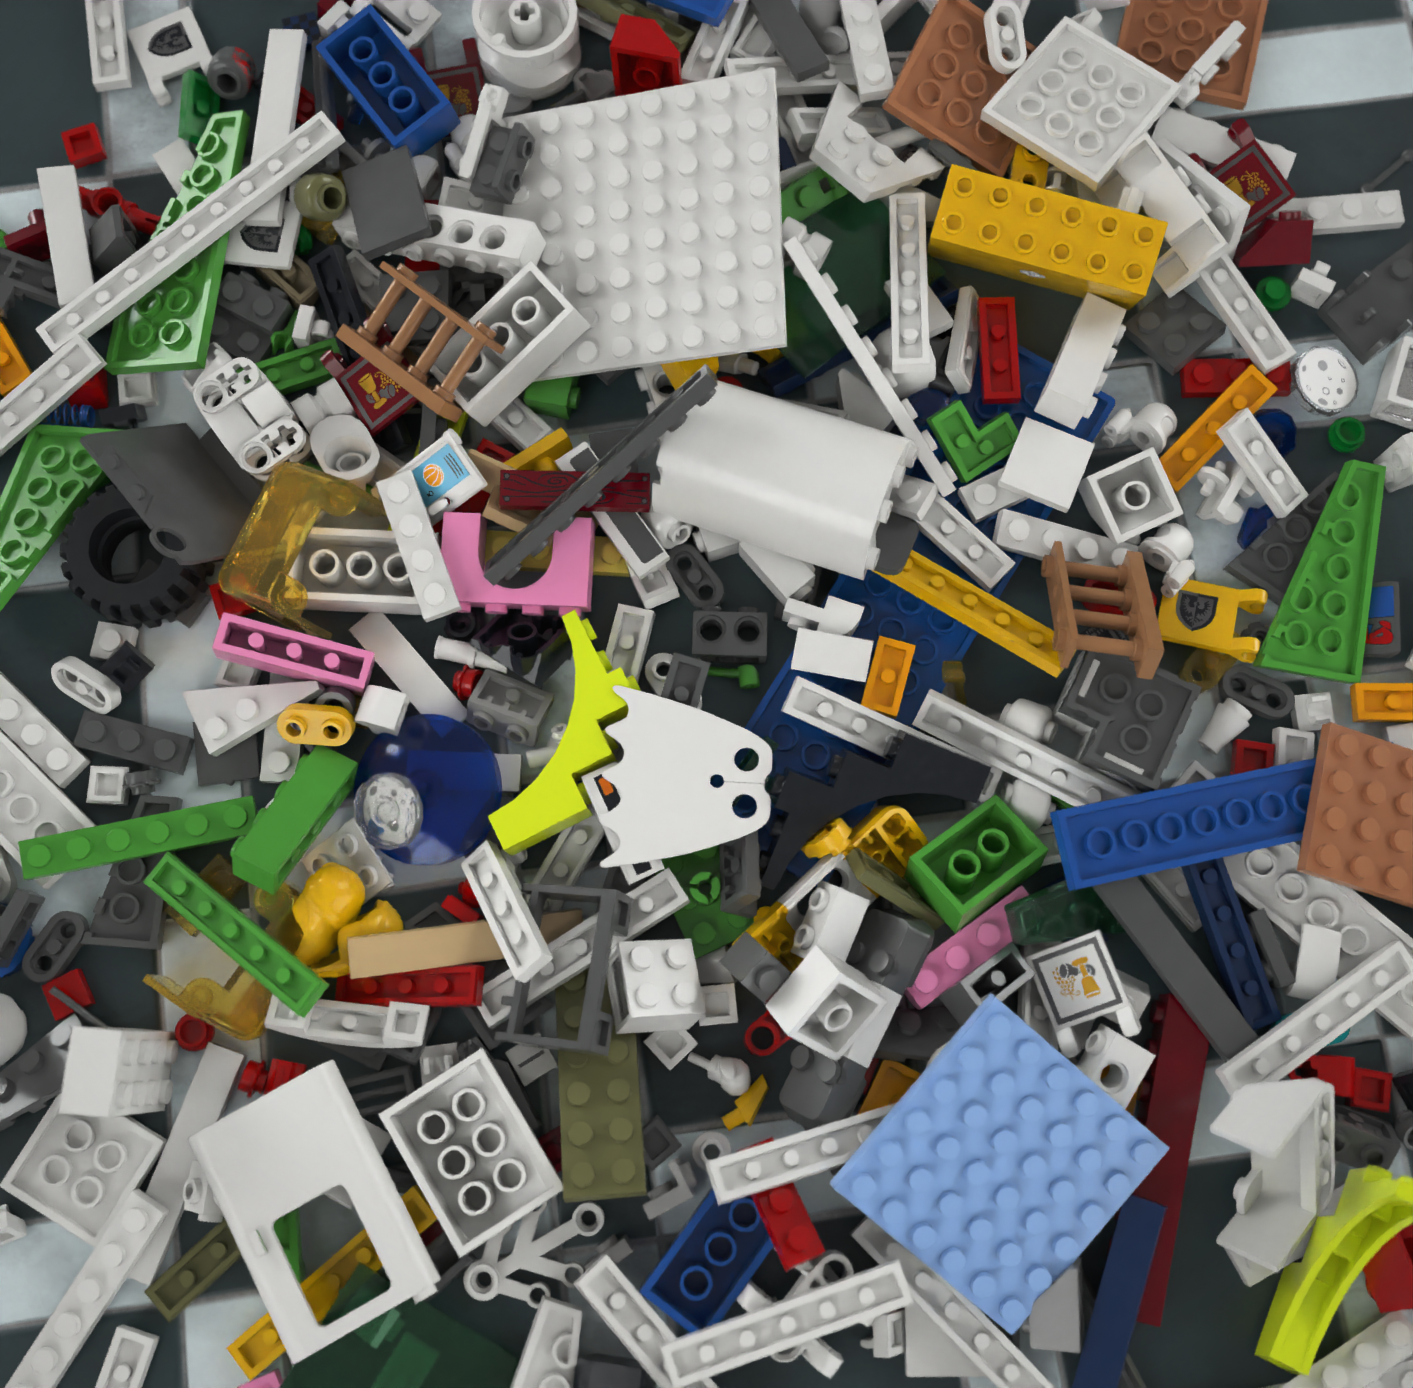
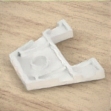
M840 81L831 95V101L824 114V120L816 136L809 159L863 203L896 193L899 187L908 185L911 188L919 185L923 179L929 178L934 180L939 177L945 166L922 147L906 162H902L894 155L892 149L875 140L861 124L853 122L850 118L860 110L864 102L860 103L859 96Z

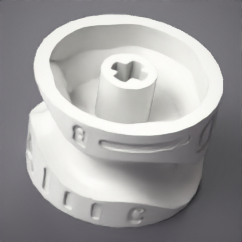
M576 0L473 1L472 19L475 34L478 36L481 67L485 77L491 84L503 87L510 95L532 97V100H537L555 95L573 80L581 63Z

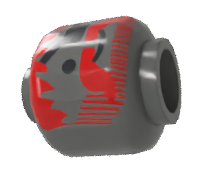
M226 46L219 49L213 55L207 69V79L212 90L228 100H238L245 97L250 92L257 74L252 57L244 50L234 46Z

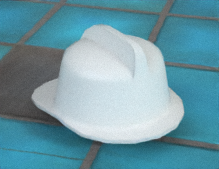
M341 414L326 417L313 428L309 440L311 449L320 467L336 485L347 489L358 488L361 492L366 491V484L374 477L379 463L380 454L378 447L365 425L359 419Z

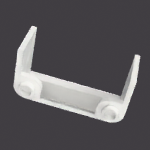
M1317 1078L1246 1084L1241 1089H1236L1233 1092L1229 1104L1210 1126L1212 1133L1251 1150V1171L1246 1177L1238 1179L1233 1190L1237 1213L1217 1237V1244L1276 1273L1279 1272L1312 1227L1317 1217L1323 1212L1334 1190V1087L1332 1084Z

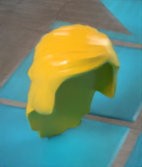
M329 862L318 868L307 879L302 893L293 904L292 911L295 920L304 933L301 943L294 954L307 966L319 964L321 959L333 951L338 945V931L343 926L354 923L365 901V888L358 874L348 867L335 862Z
M378 899L371 910L363 915H359L354 923L343 926L338 931L337 944L339 950L321 959L319 964H312L310 969L321 978H336L350 973L347 937L404 930L401 916L387 900L382 901Z

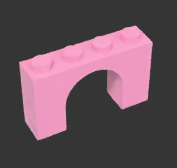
M444 512L441 552L462 610L457 612L469 613L471 612V607H484L485 613L507 614V609H522V614L528 616H544V610L559 611V616L561 617L573 610L576 611L578 617H581V612H591L596 525L592 518L576 517L573 523L563 532L556 530L553 533L552 559L545 574L532 585L512 589L498 584L493 586L483 576L485 570L487 520L482 514Z

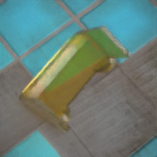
M284 462L277 465L272 470L219 572L218 581L221 589L227 595L297 632L330 640L333 635L332 633L300 617L307 604V591L302 583L288 576L321 510L332 516L341 517L351 514L356 508L370 517L387 516L383 502L345 479L298 462Z
M286 879L274 895L258 887L254 893L253 901L257 912L270 921L265 931L294 954L301 943L304 933L295 920L292 908L303 890ZM240 965L224 987L210 978L194 979L185 988L167 976L147 974L142 980L189 1015L236 1039L243 1041L256 1040L268 1029L264 1023L273 994Z

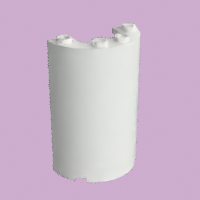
M717 380L718 385L715 387L716 393L703 406L699 407L696 404L686 413V421L674 432L667 430L664 433L656 465L659 466L658 471L661 479L660 481L654 480L652 484L653 511L667 514L676 520L864 581L867 570L874 571L879 559L881 549L876 548V532L880 522L886 524L890 516L893 501L888 499L893 487L900 488L906 467H913L919 447L914 445L913 440Z

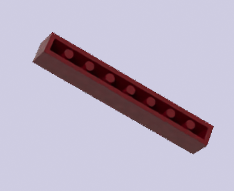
M1170 993L1159 994L1158 1000H1154L1151 1006L1149 1019L1150 1023H1154L1152 1037L1146 1040L1144 1049L1156 1056L1139 1084L1136 1100L1140 1101L1137 1117L1134 1116L1170 1148L1132 1193L1168 1206L1137 1317V1322L1157 1327L1161 1326L1209 1048L1207 1038L1176 997ZM1121 1207L1114 1214V1218L1117 1221L1119 1218ZM1113 1236L1110 1238L1109 1243H1108V1247H1107V1258H1108V1255H1109V1251H1110V1247H1111V1244H1112Z

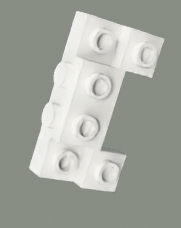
M1146 132L1126 148L1113 172L1094 192L1103 205L1117 208L1123 187L1139 188L1140 191L1145 192L1141 207L1148 217L1168 222L1164 239L1171 248L1156 261L1152 275L1166 295L1171 298L1199 278V271L1225 254L1230 248L1207 216L1212 209L1200 193L1196 196L1192 195L1187 188L1192 182L1183 168L1179 165L1173 169Z

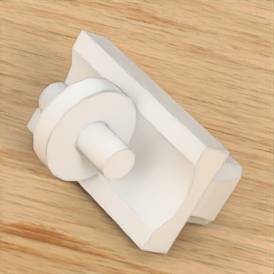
M1217 461L1214 468L1202 467L1197 474L1198 480L1203 484L1200 493L1206 497L1197 510L1196 515L1202 520L1215 518L1226 526L1239 522L1245 511L1242 506L1234 501L1236 495L1239 494L1242 498L1251 497L1257 489L1237 462L1227 461L1223 463Z

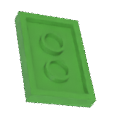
M719 845L661 859L664 868H670L690 900L689 904L673 914L685 939H691L695 960L734 942L754 923V917L750 919L721 911ZM662 869V870L656 872L655 875L659 874L660 872L664 871L665 869Z

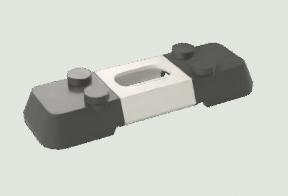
M872 909L866 914L845 963L865 974L886 998L888 1003L837 1062L805 1044L797 1046L792 1051L790 1062L793 1067L779 1095V1100L791 1120L810 1130L851 1117L866 1086L864 1078L866 1071L905 989L913 986L934 940V931L931 925L922 919L895 909Z

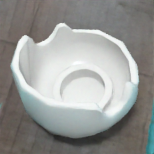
M212 342L208 347L205 369L185 370L182 375L183 385L193 394L196 385L233 359L218 343ZM225 377L220 380L222 384L226 382ZM217 387L207 388L202 398L210 395Z

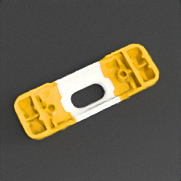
M897 805L875 807L854 828L850 827L852 833L848 838L851 843L844 851L834 857L829 853L821 858L771 907L764 906L759 908L757 915L754 917V923L745 931L793 973L804 960V958L790 952L794 944L795 933L802 925L805 917L799 913L797 903L831 870L834 869L840 872L842 876L840 888L870 900L869 905L880 896V894L856 879L846 859V856L854 847L856 849L859 848L905 879L904 875L909 857L928 844L926 836L905 809ZM742 934L732 943V946L742 936Z

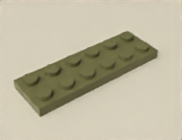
M617 966L615 969L625 1019L629 1011L621 966ZM589 968L555 989L557 1039L574 1041L578 1039ZM606 977L601 1011L613 1015ZM613 1022L608 1056L558 1050L562 1179L565 1203L647 1195L636 1033L616 1034Z

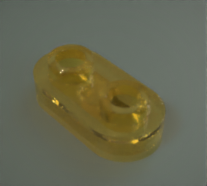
M1234 631L1233 638L1240 637L1239 634ZM1196 648L1181 665L1179 679L1201 686L1202 689L1199 694L1205 693L1222 679L1238 659L1226 653L1221 655L1216 651ZM1193 670H1197L1202 674V681H1196L1192 677Z

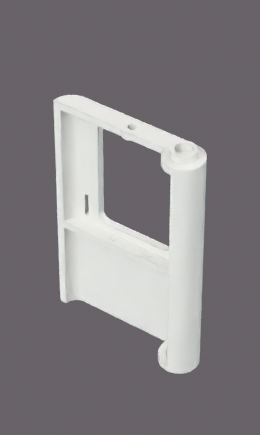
M334 1060L314 1067L188 1138L292 1364L301 1361L410 1297L413 1298L416 1304L438 1291L434 1283L441 1280ZM342 1185L349 1194L390 1279L391 1285L387 1292L331 1324L322 1326L317 1322L273 1226L278 1218L335 1186Z

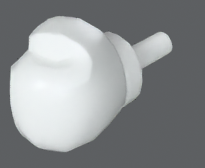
M691 1052L689 1054L688 1061L706 1069L708 1078L721 1084L722 1089L729 1095L740 1096L748 1091L751 1084L749 1066L741 1059L721 1057L716 1054L710 1061L696 1053Z

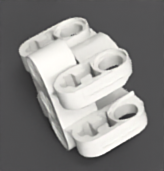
M237 357L196 385L193 395L198 410L239 466L250 475H254L258 480L265 483L277 481L312 455L313 451L309 441L310 435L299 425L300 418L269 378L250 359ZM240 367L244 369L240 373L236 372V370ZM225 377L226 382L222 384L220 380ZM210 387H217L208 396L205 405L202 400L204 391ZM232 389L236 391L235 394L231 392ZM223 397L221 403L214 407L215 401ZM291 437H293L295 440V443L293 445H291V442L289 441ZM276 448L281 454L278 455L273 449ZM263 456H267L266 464L261 468H257L258 460ZM289 459L290 462L284 465V462ZM276 468V470L272 474L264 476V474H267Z
M827 1250L822 1256L796 1267L802 1275L784 1299L840 1280L827 1264L829 1261L838 1260L844 1264V1273L840 1279L853 1275L850 1261L838 1250ZM749 1280L736 1299L747 1312L777 1302L775 1296L771 1298L751 1280ZM875 1317L861 1323L869 1327ZM819 1337L771 1354V1357L779 1362H790L802 1354L812 1366L830 1379L843 1363L841 1353L832 1349Z

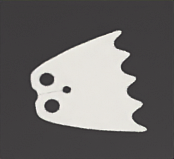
M619 685L612 687L613 691L627 703L629 712L626 718L605 728L606 733L621 744L624 750V757L617 765L602 773L604 779L619 789L621 800L613 810L599 818V822L615 832L620 840L618 849L600 863L601 867L608 868L637 864L692 853L741 838L760 829L767 823L770 817L771 798L765 791L764 782L766 776L772 771V750L763 739L745 728L692 706ZM751 748L756 751L759 757L757 767L751 771H742L737 768L734 757L738 750ZM718 774L723 777L725 782L721 787L716 788L711 785L710 779L713 775ZM746 794L755 799L757 810L750 818H740L735 815L732 803L737 796Z

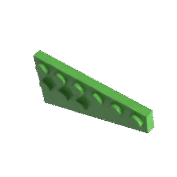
M37 424L28 432L0 497V612L63 532L66 524H69L74 516L72 514L78 506H83L87 498L106 476L105 472L79 442L80 438L92 433L118 431L119 429Z
M1350 460L1344 463L1253 663V667L1350 685L1361 683L1386 466L1359 460Z

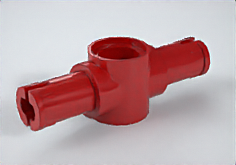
M79 185L82 209L86 210L88 215L99 219L111 205L119 204L137 231L152 236L161 216L139 209L136 203L124 199L121 193L113 187L90 190Z

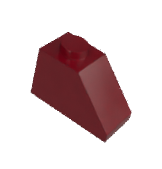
M1282 210L1279 211V217L1265 218L1237 246L1232 262L1237 267L1310 264L1314 220L1301 216L1302 211Z

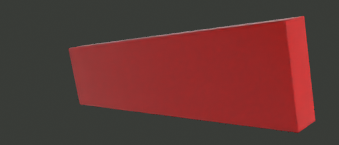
M453 965L351 979L350 973L337 977L335 1001L389 1007L390 1001L429 1005L430 1007L482 1006L485 967L481 965Z

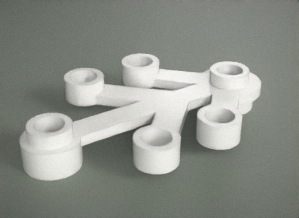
M546 1201L541 1209L533 1210L522 1218L511 1255L498 1262L504 1234H507L512 1229L513 1224L487 1240L482 1259L473 1262L465 1272L464 1286L467 1293L479 1301L491 1300L500 1293L527 1301L532 1308L538 1309L540 1302L532 1299V1290L534 1288H541L544 1290L545 1296L551 1297V1290L546 1283L541 1281L528 1285L506 1277L518 1269L561 1280L567 1287L576 1288L573 1284L574 1282L566 1277V1271L570 1267H575L582 1275L585 1272V1268L580 1262L571 1261L565 1264L541 1256L578 1234L592 1236L598 1233L605 1221L603 1209L597 1203L584 1202L575 1209L572 1219L533 1241L540 1214L548 1206V1201ZM587 1210L593 1211L596 1215V1222L593 1225H586L582 1221L583 1212ZM480 1272L490 1274L492 1281L489 1286L479 1284L478 1274Z

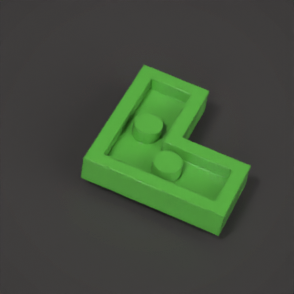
M961 400L953 401L926 419L962 483H967L1009 455L1019 434L1008 412L1000 413L977 429Z

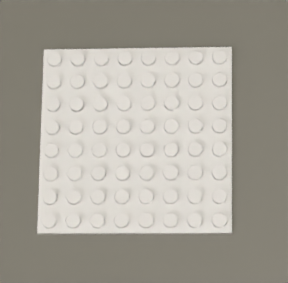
M774 67L502 118L506 122L505 128L512 129L515 122L523 123L535 138L534 152L527 161L522 175L521 187L516 192L512 205L503 203V216L536 223L546 242L537 268L591 325L533 382L787 347L777 83ZM503 277V287H504L511 279H508V278Z

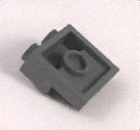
M228 271L219 287L209 344L212 342L218 343L234 359L245 357L254 363L266 360L272 354V334L277 331H283L294 313L291 304L288 302L290 298L276 287H271L269 291L259 287V281L244 271H241L239 276Z

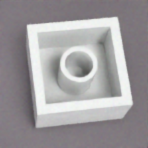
M816 945L765 1007L788 1036L837 1062L888 1001L865 974Z

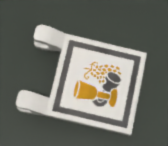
M1100 929L1025 957L1027 963L1036 973L1033 976L1055 1029L1065 1058L1077 1056L1082 1050L1080 1041L1072 1026L1110 1012H1116L1124 1036L1131 1037L1140 1032V1021L1129 1001Z

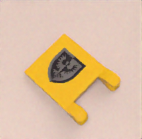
M1189 579L1173 598H1167L1162 594L1157 618L1162 640L1226 653L1242 662L1252 663L1256 659V653L1259 652L1260 641L1254 637L1233 638L1237 610L1239 606L1249 613L1261 614L1264 610V605L1267 603L1268 592L1259 588L1239 590Z

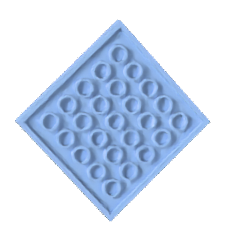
M990 993L833 1177L830 1183L849 1202L1009 1334L1013 1335L1031 1314L1033 1302L1075 1262L1170 1148Z

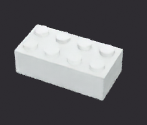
M531 260L469 320L474 325L479 320L497 333L494 340L505 347V349L500 354L486 345L483 347L453 393L456 396L455 400L467 414L486 427L591 326ZM462 328L449 339L430 369L431 373L440 383L443 382L472 337Z
M290 527L283 598L294 609L422 615L393 531ZM435 533L441 549L442 538L439 533Z
M72 1026L58 1113L109 1118L165 1111V1104L170 1102L173 1093V1082L169 1080L171 1065L176 1062L179 1053L175 1032L140 1028Z

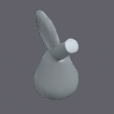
M800 0V16L826 55H839L847 50L849 47L847 34L841 27L837 26L841 18L839 0Z

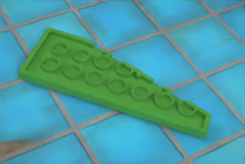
M244 110L215 113L212 115L195 149L198 152V157L191 171L185 170L179 180L183 187L177 198H170L149 242L241 172L251 119ZM230 230L114 318L105 361L107 364L104 366L105 370L112 375L205 369Z

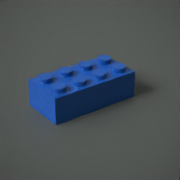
M371 4L315 46L333 74L393 149L407 145L412 153V157L422 155L461 123L450 101Z
M711 1187L641 1284L639 1293L690 1333L720 1323L774 1246L752 1196L718 1205L713 1187Z

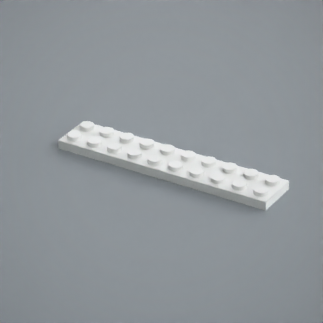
M1194 760L1171 787L1217 777ZM1296 842L1223 857L1236 895L1254 910L1264 908L1270 923L1299 948L1302 923L1336 930L1342 934L1336 975L1338 980L1390 941L1400 940L1413 959V938L1351 888L1298 872L1297 866L1301 846ZM1412 981L1374 1010L1413 1042Z

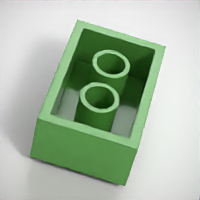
M995 794L909 857L904 877L952 931L957 933L1041 868L1049 849Z

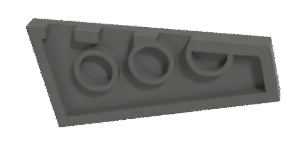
M1334 471L1286 517L1279 519L1223 570L1251 588L1266 590L1268 592V599L1280 606L1339 474Z
M140 795L131 819L182 809L183 799L178 797ZM166 853L112 864L108 874L110 879L103 896L99 897L93 911L95 916L89 931L85 930L80 944L152 950L162 949L168 903L143 883V881Z

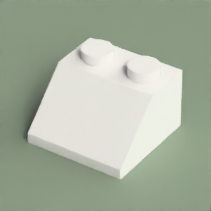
M1154 446L1082 479L1078 486L1090 516L1115 545L1184 514Z

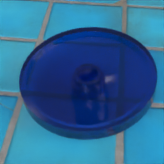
M421 714L404 718L398 736L381 732L365 751L357 770L354 785V802L357 816L371 842L380 851L395 860L420 866L446 864L472 851L491 829L492 824L488 816L499 809L502 795L500 768L494 752L486 740L467 724L437 714ZM386 776H394L406 781L415 791L420 804L421 815L417 831L408 841L401 844H389L379 839L378 837L386 832L383 820L374 815L369 826L365 814V801L369 789L377 780Z

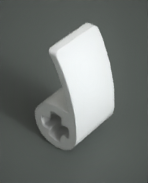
M1302 923L1297 962L1291 961L1288 964L1295 983L1283 987L1285 995L1310 1001L1335 983L1341 949L1342 934L1340 932Z

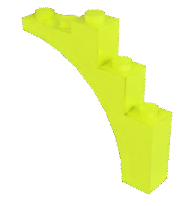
M575 610L562 616L571 640L576 670L574 701L567 728L553 757L539 776L514 800L488 816L503 850L510 856L593 816L588 806L592 802L583 782L579 784L577 782L582 780L581 777L615 761L618 762L613 751L619 747L615 739L608 735L605 729L603 731L602 729L627 717L629 709L624 699L617 695L612 687L619 685L641 691L634 675L626 678L621 667L613 670L604 650L596 652L591 641L596 639L597 636L588 618L581 621Z
M1367 1165L1366 1168L1349 1170L1334 1216L1317 1217L1302 1262H1292L1284 1267L1254 1355L1292 1374L1308 1376L1322 1338L1349 1287L1376 1252L1400 1230L1413 1223V1178L1400 1176L1399 1179L1392 1180V1173L1375 1165Z

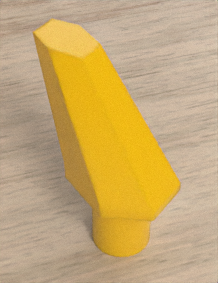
M763 1074L748 1088L746 1093L734 1101L737 1108L721 1117L728 1131H731L745 1121L749 1127L752 1126L769 1089Z

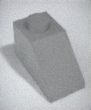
M1078 1257L1033 1302L1031 1314L1022 1323L1023 1333L1030 1334V1348L1080 1353L1084 1342L1082 1257Z

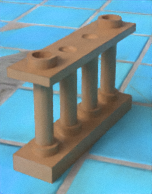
M382 261L379 267L394 278L391 285L364 327L360 325L356 330L343 323L335 336L436 414L456 423L464 412L462 408L453 402L456 397L453 394L485 345L500 354L503 353L505 347L494 340L497 335L494 330L479 320L475 325L415 282L419 275L401 263L395 268ZM406 288H408L420 298L390 345L385 344L382 348L376 343L379 339L377 333ZM433 306L446 317L416 364H410L407 367L401 363L404 358L402 353ZM459 326L472 335L441 385L436 384L433 387L427 382L430 377L427 373Z
M1054 541L1050 555H1044L1041 576L1046 577L1054 626L1052 647L1054 651H1058L1060 668L1069 667L1076 649L1129 656L1130 661H1134L1137 678L1153 679L1165 650L1142 552L1127 551L1122 565L1118 564L1116 568L1065 561L1062 542ZM1068 577L1113 582L1119 591L1069 585ZM1072 600L1118 606L1124 615L1074 609ZM1077 625L1124 631V635H1128L1129 641L1078 634Z

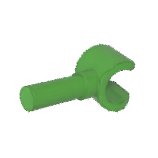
M298 310L294 311L283 331H277L272 334L273 355L281 348H284L285 353L294 350L292 333Z
M743 665L738 667V669L709 667L708 676L739 678L741 689H753L760 686L759 673L752 665Z

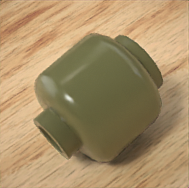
M310 173L303 176L297 182L294 189V202L296 208L304 217L314 221L331 222L340 218L345 212L348 204V195L343 183L331 174Z

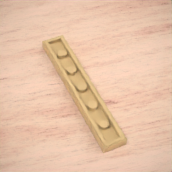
M574 908L543 912L540 932L546 944H549L582 923V909ZM487 920L347 937L351 979L505 959Z

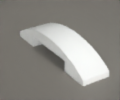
M382 612L368 613L349 629L365 650L374 652L377 664L402 693L407 694L410 702L442 739L467 718V709Z
M273 994L264 1025L266 1028L285 1034L332 1044L369 1048L422 1046L430 1006L390 1001L389 1007L318 999L305 1018L294 1013Z

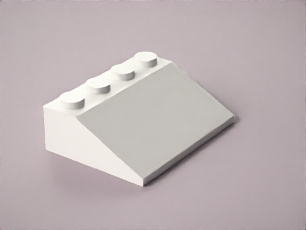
M483 1048L378 1114L459 1257L471 1252L563 1191V1182Z

